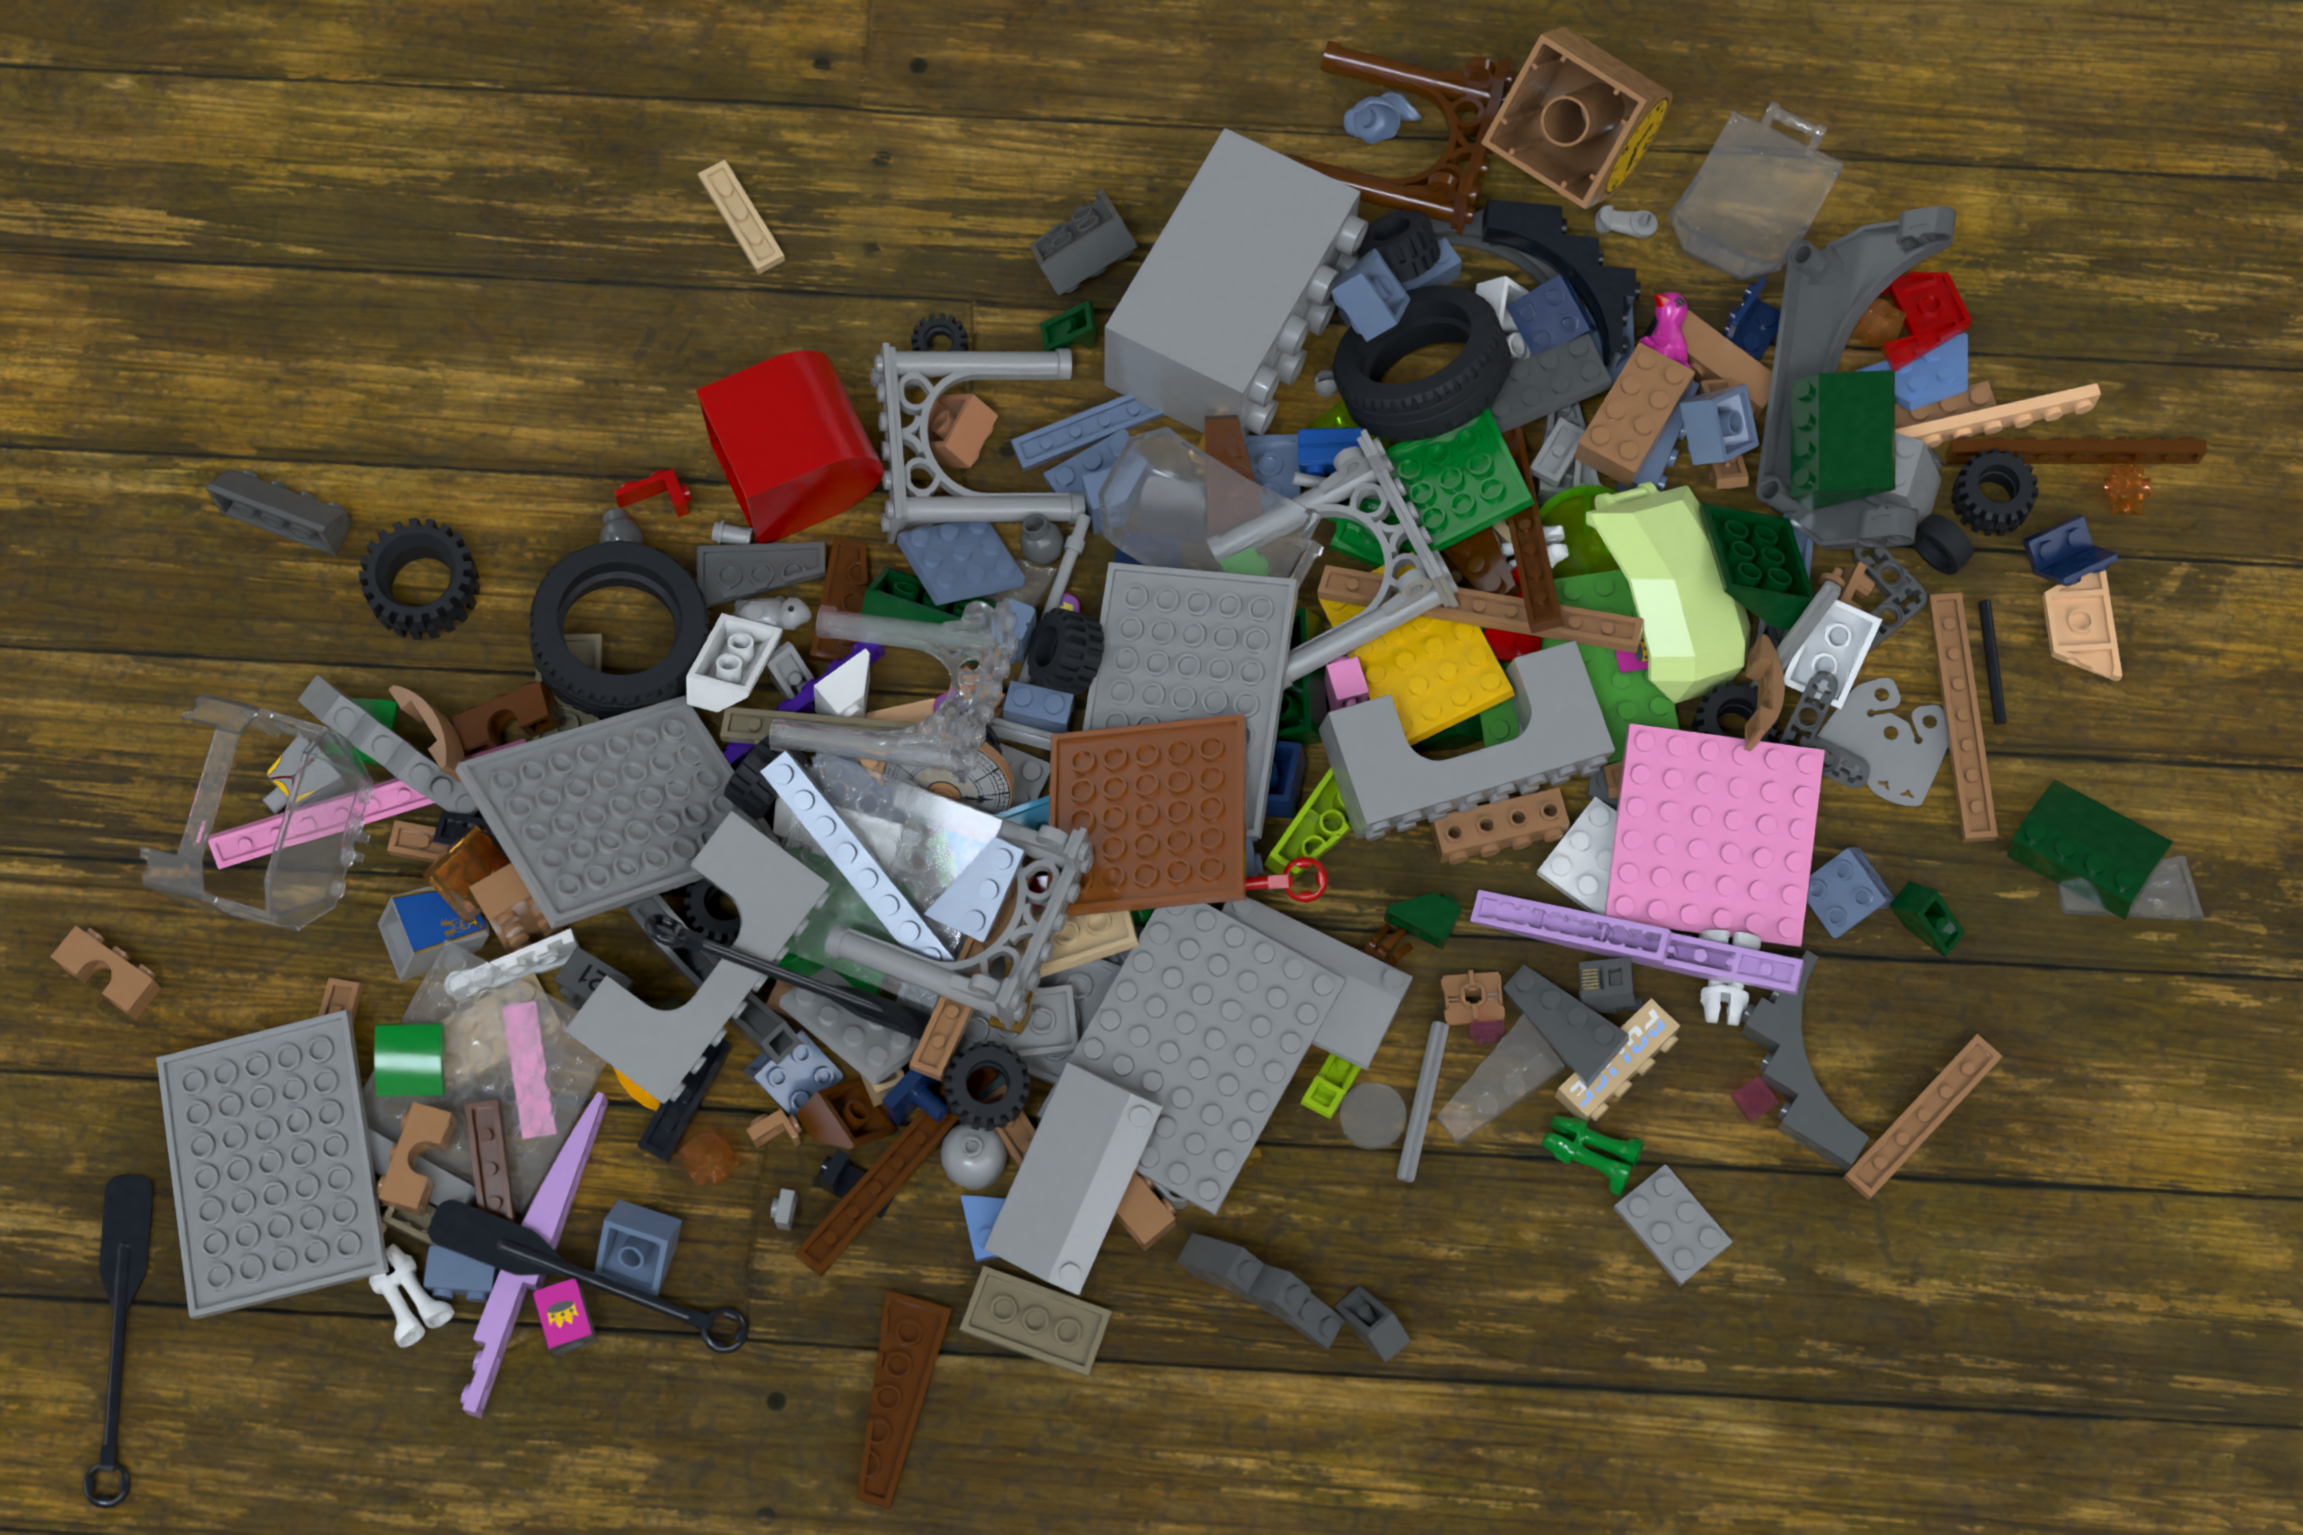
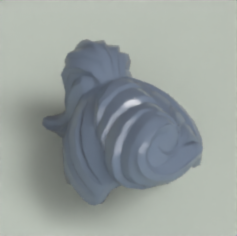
M1386 92L1381 97L1372 96L1365 98L1348 110L1344 115V127L1346 133L1350 134V136L1360 137L1365 142L1374 144L1395 136L1400 127V120L1417 121L1421 120L1422 117L1402 94Z

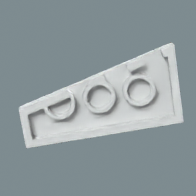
M570 928L477 968L462 970L456 973L455 977L447 980L449 988L456 1001L514 983L533 972L535 975L562 967L575 948H580Z

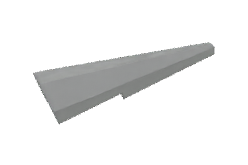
M1579 402L1545 415L1542 446L1559 418L1586 430ZM1574 459L1558 487L1538 478L1536 488L1538 503L1544 504L1554 495L1570 488L1580 486L1603 488V485L1599 482L1597 470ZM1581 497L1570 499L1558 506L1567 508L1581 503Z

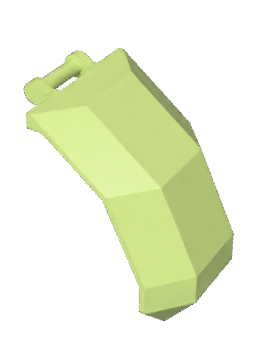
M1645 482L1631 490L1612 495L1609 493L1597 495L1595 498L1596 509L1586 512V524L1597 530L1627 578L1637 616L1644 619L1642 634L1648 653V680L1669 700L1676 704L1705 695L1708 691L1712 692L1714 686L1720 683L1725 688L1727 681L1734 679L1747 660V653L1750 650L1751 627L1746 608L1723 590L1699 511L1700 503L1689 486L1685 485L1660 492L1652 482Z

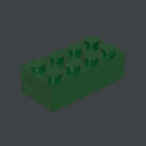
M885 566L866 589L859 624L867 626L873 632H886L898 636L900 640L907 643L916 642L928 646L934 652H947L959 656L962 661L968 663H981L994 646L992 627L997 616L1000 615V609L1003 604L982 597H974L936 606L918 576Z

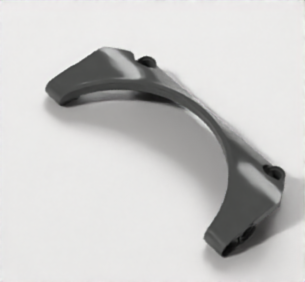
M1933 206L1903 211L1899 215V220L1861 226L1844 237L1827 243L1826 249L1819 250L1809 241L1802 240L1793 245L1789 252L1756 496L1760 501L1778 513H1791L1789 516L1791 524L1825 550L1911 545L1915 542L1919 510L1917 508L1890 504L1876 497L1868 496L1810 511L1790 498L1791 381L1819 373H1836L1840 357L1851 333L1875 299L1895 279L1911 267L1952 245L1956 211L1952 208Z

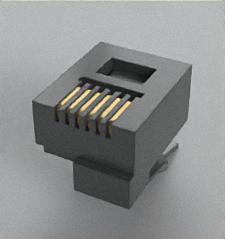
M1631 957L1579 962L1581 982L1579 996L1581 1003L1596 1013L1617 1014V1010L1639 1011L1643 1007L1642 998L1635 997L1634 971Z

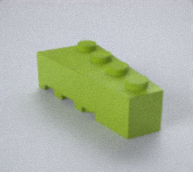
M1331 767L1265 861L1264 865L1276 874H1282L1286 865L1295 858L1306 856L1313 857L1316 860L1320 859L1353 830ZM1296 864L1288 874L1292 875L1294 881L1308 868L1299 869Z

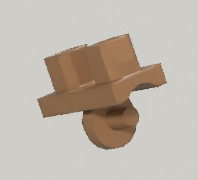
M1860 561L1856 563L1855 567H1846L1844 570L1835 567L1832 573H1822L1818 579V583L1821 586L1827 581H1833L1839 585L1841 592L1837 600L1862 610V607L1851 600L1853 594L1860 598H1865L1871 593L1875 582L1864 573L1867 566Z

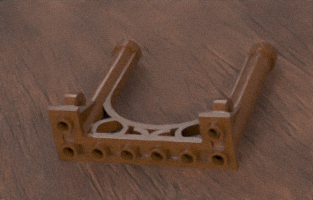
M1328 41L1321 71L1402 89L1425 97L1440 110L1446 120L1449 131L1448 145L1443 155L1429 169L1411 177L1398 179L1366 174L1289 154L1288 158L1361 191L1360 201L1400 211L1418 210L1419 212H1424L1429 218L1451 223V229H1456V234L1462 236L1465 224L1471 225L1476 206L1471 204L1475 205V202L1479 201L1483 183L1479 182L1480 177L1486 178L1490 160L1486 159L1487 154L1493 155L1494 151L1481 144L1509 93L1506 88L1511 89L1515 71L1510 70L1512 57L1506 56L1505 60L1499 59L1496 67L1487 58L1472 57L1466 62L1464 71H1439L1341 47V43ZM1447 98L1453 99V100H1456V101H1454L1452 104H1450V102L1447 100ZM1469 109L1477 114V118L1472 122H1464L1456 114L1461 110ZM1478 132L1475 145L1469 143L1464 135ZM1460 161H1469L1466 174L1455 164Z

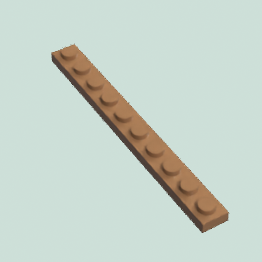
M1325 565L1317 591L1318 599L1368 607L1379 592L1384 575ZM1457 587L1459 591L1453 594L1459 606L1453 608L1452 605H1449L1445 608L1444 604H1441L1420 615L1422 617L1568 642L1576 640V643L1632 653H1637L1644 628V619L1560 605L1564 626L1531 634L1523 598ZM1393 590L1390 599L1398 594V592Z

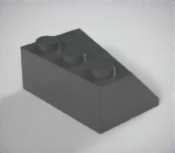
M1103 188L1094 194L1097 200L1090 206L1085 207L1081 204L1073 211L1074 215L1071 221L1067 224L1065 222L1056 224L1029 246L1058 296L1062 293L1074 291L1081 281L1089 276H1098L1105 271L1107 265L1115 260L1127 258L1132 254L1133 249L1138 247Z

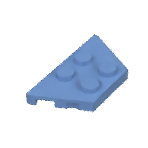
M1965 332L1953 337L1910 364L1895 371V401L1897 405L1912 411L1968 391L1967 333ZM1887 360L1855 372L1891 370Z

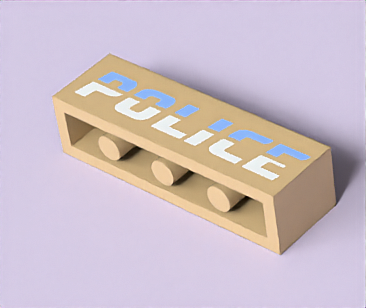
M1651 998L1620 1028L1628 1033L1629 1041L1587 1089L1580 1081V1077L1574 1073L1558 1088L1555 1097L1575 1117L1588 1121L1590 1118L1597 1121L1608 1110L1609 1106L1606 1103L1614 1095L1619 1099L1630 1089L1632 1083L1629 1080L1637 1073L1643 1076L1655 1064L1656 1061L1652 1058L1660 1050L1666 1053L1676 1044L1679 1039L1675 1035L1680 1025Z

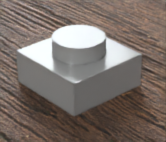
M781 1189L780 1197L773 1199L771 1218H775V1224L778 1229L788 1231L792 1229L798 1199L793 1190Z

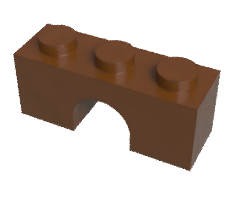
M540 681L525 683L516 691L497 695L485 704L468 707L461 714L452 717L454 728L460 738L466 756L502 746V730L513 720H517L519 727L531 737L562 725L553 691Z

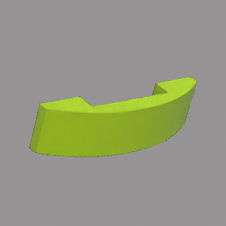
M1330 1053L1300 1104L1331 1119L1351 1088L1361 1067Z

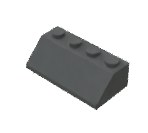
M229 469L210 482L206 488L222 515L335 557L352 525L346 509L333 502H329L328 505L321 503L307 492L300 491L297 494L289 491L285 485L277 481H271L270 483L262 481L256 474L247 470L238 472Z

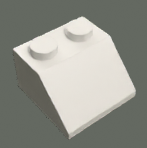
M866 648L814 685L815 711L817 714L865 718L870 685V653Z

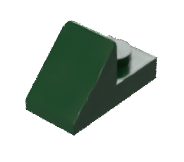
M1087 300L1040 323L1044 352H1055L1056 348H1067L1076 343L1088 349L1093 348L1097 327L1092 301Z

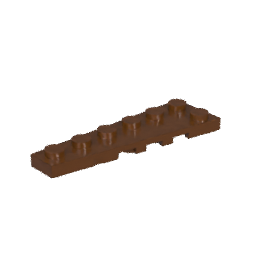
M889 1290L886 1292L874 1383L871 1392L870 1411L865 1433V1445L856 1499L859 1501L891 1509L952 1314V1309Z

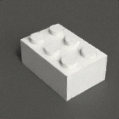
M1836 599L1786 666L1783 672L1784 684L1804 692L1813 674L1818 671L1830 672L1838 681V689L1830 705L1842 709L1882 619ZM1822 679L1820 683L1814 682L1818 686L1814 698L1820 700L1825 690L1831 692V689L1827 687L1828 681Z

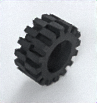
M939 313V319H935L934 314L929 315V321L922 318L920 320V327L915 325L913 329L914 334L911 335L912 351H931L928 347V342L932 337L944 335L951 339L952 346L948 351H968L969 349L966 329H963V324L960 320L956 323L955 317L952 315L946 319L945 313Z

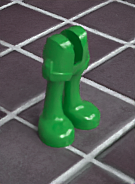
M1554 1115L1550 1127L1557 1133L1570 1138L1571 1141L1554 1133H1546L1541 1145L1553 1153L1557 1160L1565 1164L1575 1161L1600 1171L1609 1179L1610 1192L1620 1197L1627 1185L1632 1167H1635L1640 1157L1645 1141L1638 1137L1618 1140L1587 1128L1588 1122L1578 1117L1569 1118ZM1584 1144L1610 1152L1618 1156L1622 1162L1597 1154L1585 1148Z

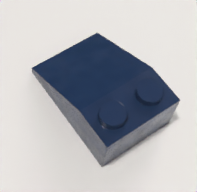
M1276 740L1265 816L1295 819L1307 764V758L1301 743Z

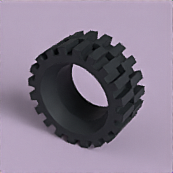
M410 518V526L403 527L401 522L398 521L392 524L395 531L388 534L383 529L377 534L380 542L376 544L370 541L366 548L370 557L362 555L360 561L364 570L359 571V580L363 586L361 587L362 592L376 618L380 619L382 625L389 631L393 627L396 634L405 638L407 631H409L413 640H422V633L428 632L431 639L438 638L439 629L445 627L447 633L455 630L453 621L458 619L462 624L468 618L465 611L466 607L474 610L477 602L473 594L479 595L480 585L477 579H480L477 567L462 537L457 532L453 534L448 525L442 523L439 529L436 521L426 518L425 526H423L418 518ZM425 558L435 559L444 563L450 569V581L447 589L437 600L422 606L407 605L398 601L392 594L396 575L405 565L412 561Z

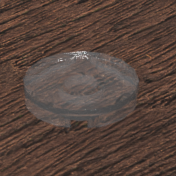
M1378 1082L1363 1083L1353 1088L1343 1099L1339 1112L1340 1125L1346 1138L1356 1146L1367 1150H1376L1377 1148L1393 1144L1401 1136L1407 1119L1406 1106L1400 1095L1390 1086Z

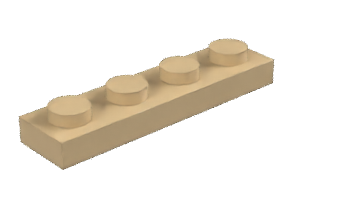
M726 160L699 172V180L757 274L759 275L784 262L783 252Z

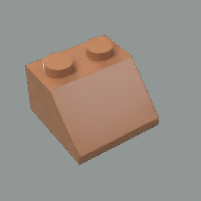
M974 394L940 395L931 408L928 417V440L936 462L950 468H971L977 461L979 451L986 438L992 433L993 425L998 415Z

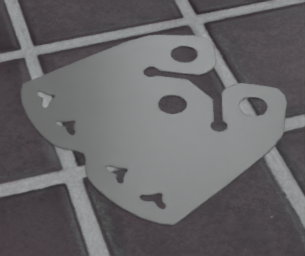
M1879 678L1860 684L1848 694L1842 709H1836L1817 736L1867 760L1870 765L1867 784L1878 796L1904 806L1922 805L1948 748L1943 709L1938 705L1920 706L1914 709L1911 718L1918 736L1922 738V743L1917 744L1914 741L1915 737L1912 729L1905 720L1892 713L1874 715L1873 717L1867 715V711L1870 709L1878 711L1896 708L1899 705L1901 696L1895 682L1889 678ZM1884 688L1888 691L1889 697L1886 701L1876 699L1875 691L1877 689ZM1932 715L1936 718L1937 724L1934 728H1926L1923 725L1922 720L1925 716ZM1888 726L1895 727L1898 731V736L1893 740L1887 739L1884 735V729ZM1825 750L1824 762L1829 766L1834 762L1833 754L1830 755L1828 750ZM1840 757L1839 764L1835 769L1836 772L1839 773L1841 767L1850 771V778H1856L1857 775L1863 777V774L1859 772L1860 766L1854 765L1852 769L1843 766L1841 762L1845 758ZM1878 781H1888L1889 790L1886 789L1885 785H1880ZM1907 790H1910V793L1914 796V798H1911L1908 795L1901 796L1900 794L1906 792Z

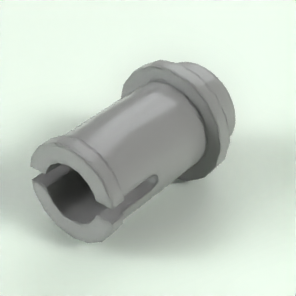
M721 520V523H714L711 540L717 541V545H721L722 542L734 545L751 544L753 528L725 524V520Z

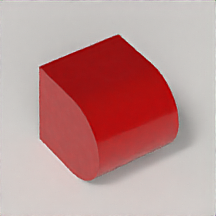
M802 350L782 354L696 390L710 445L749 527L753 528V536L757 544L774 543L848 510L870 494L883 476V465L830 357L823 352Z

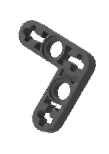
M1884 547L1855 548L1851 555L1855 565L1860 561L1867 566L1864 573L1875 582V586L1887 597L1883 603L1869 614L1879 617L1880 613L1889 611L1895 615L1897 620L1894 625L1889 626L1881 622L1867 653L1875 650L1920 613L1927 601L1925 589ZM1871 549L1874 552L1872 558L1870 556L1865 558L1861 556L1863 550L1868 551ZM1880 560H1883L1884 562L1880 563L1877 569L1874 570L1875 563L1878 564ZM1887 569L1893 570L1897 574V582L1886 583L1881 578V572ZM1907 595L1909 597L1917 596L1916 603L1910 602L1902 611L1900 606L1904 603Z
M1818 671L1808 681L1780 742L1784 740L1787 745H1790L1786 740H1793L1798 729L1807 731L1804 732L1799 744L1801 746L1828 750L1834 756V762L1831 765L1823 766L1822 775L1847 787H1861L1866 783L1870 774V765L1867 760L1816 736L1838 689V681L1832 673ZM1823 679L1828 681L1827 687L1831 689V692L1825 690L1818 703L1813 700L1818 690V686L1814 682L1820 683ZM1810 707L1816 710L1818 714L1817 721L1810 724L1803 722L1799 714L1801 709ZM1840 757L1845 758L1843 766L1851 769L1854 765L1860 766L1859 772L1863 774V777L1857 775L1855 779L1849 777L1850 771L1841 767L1839 773L1834 771L1839 764Z

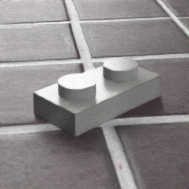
M1559 418L1530 466L1532 475L1558 487L1575 458L1578 443L1586 430Z

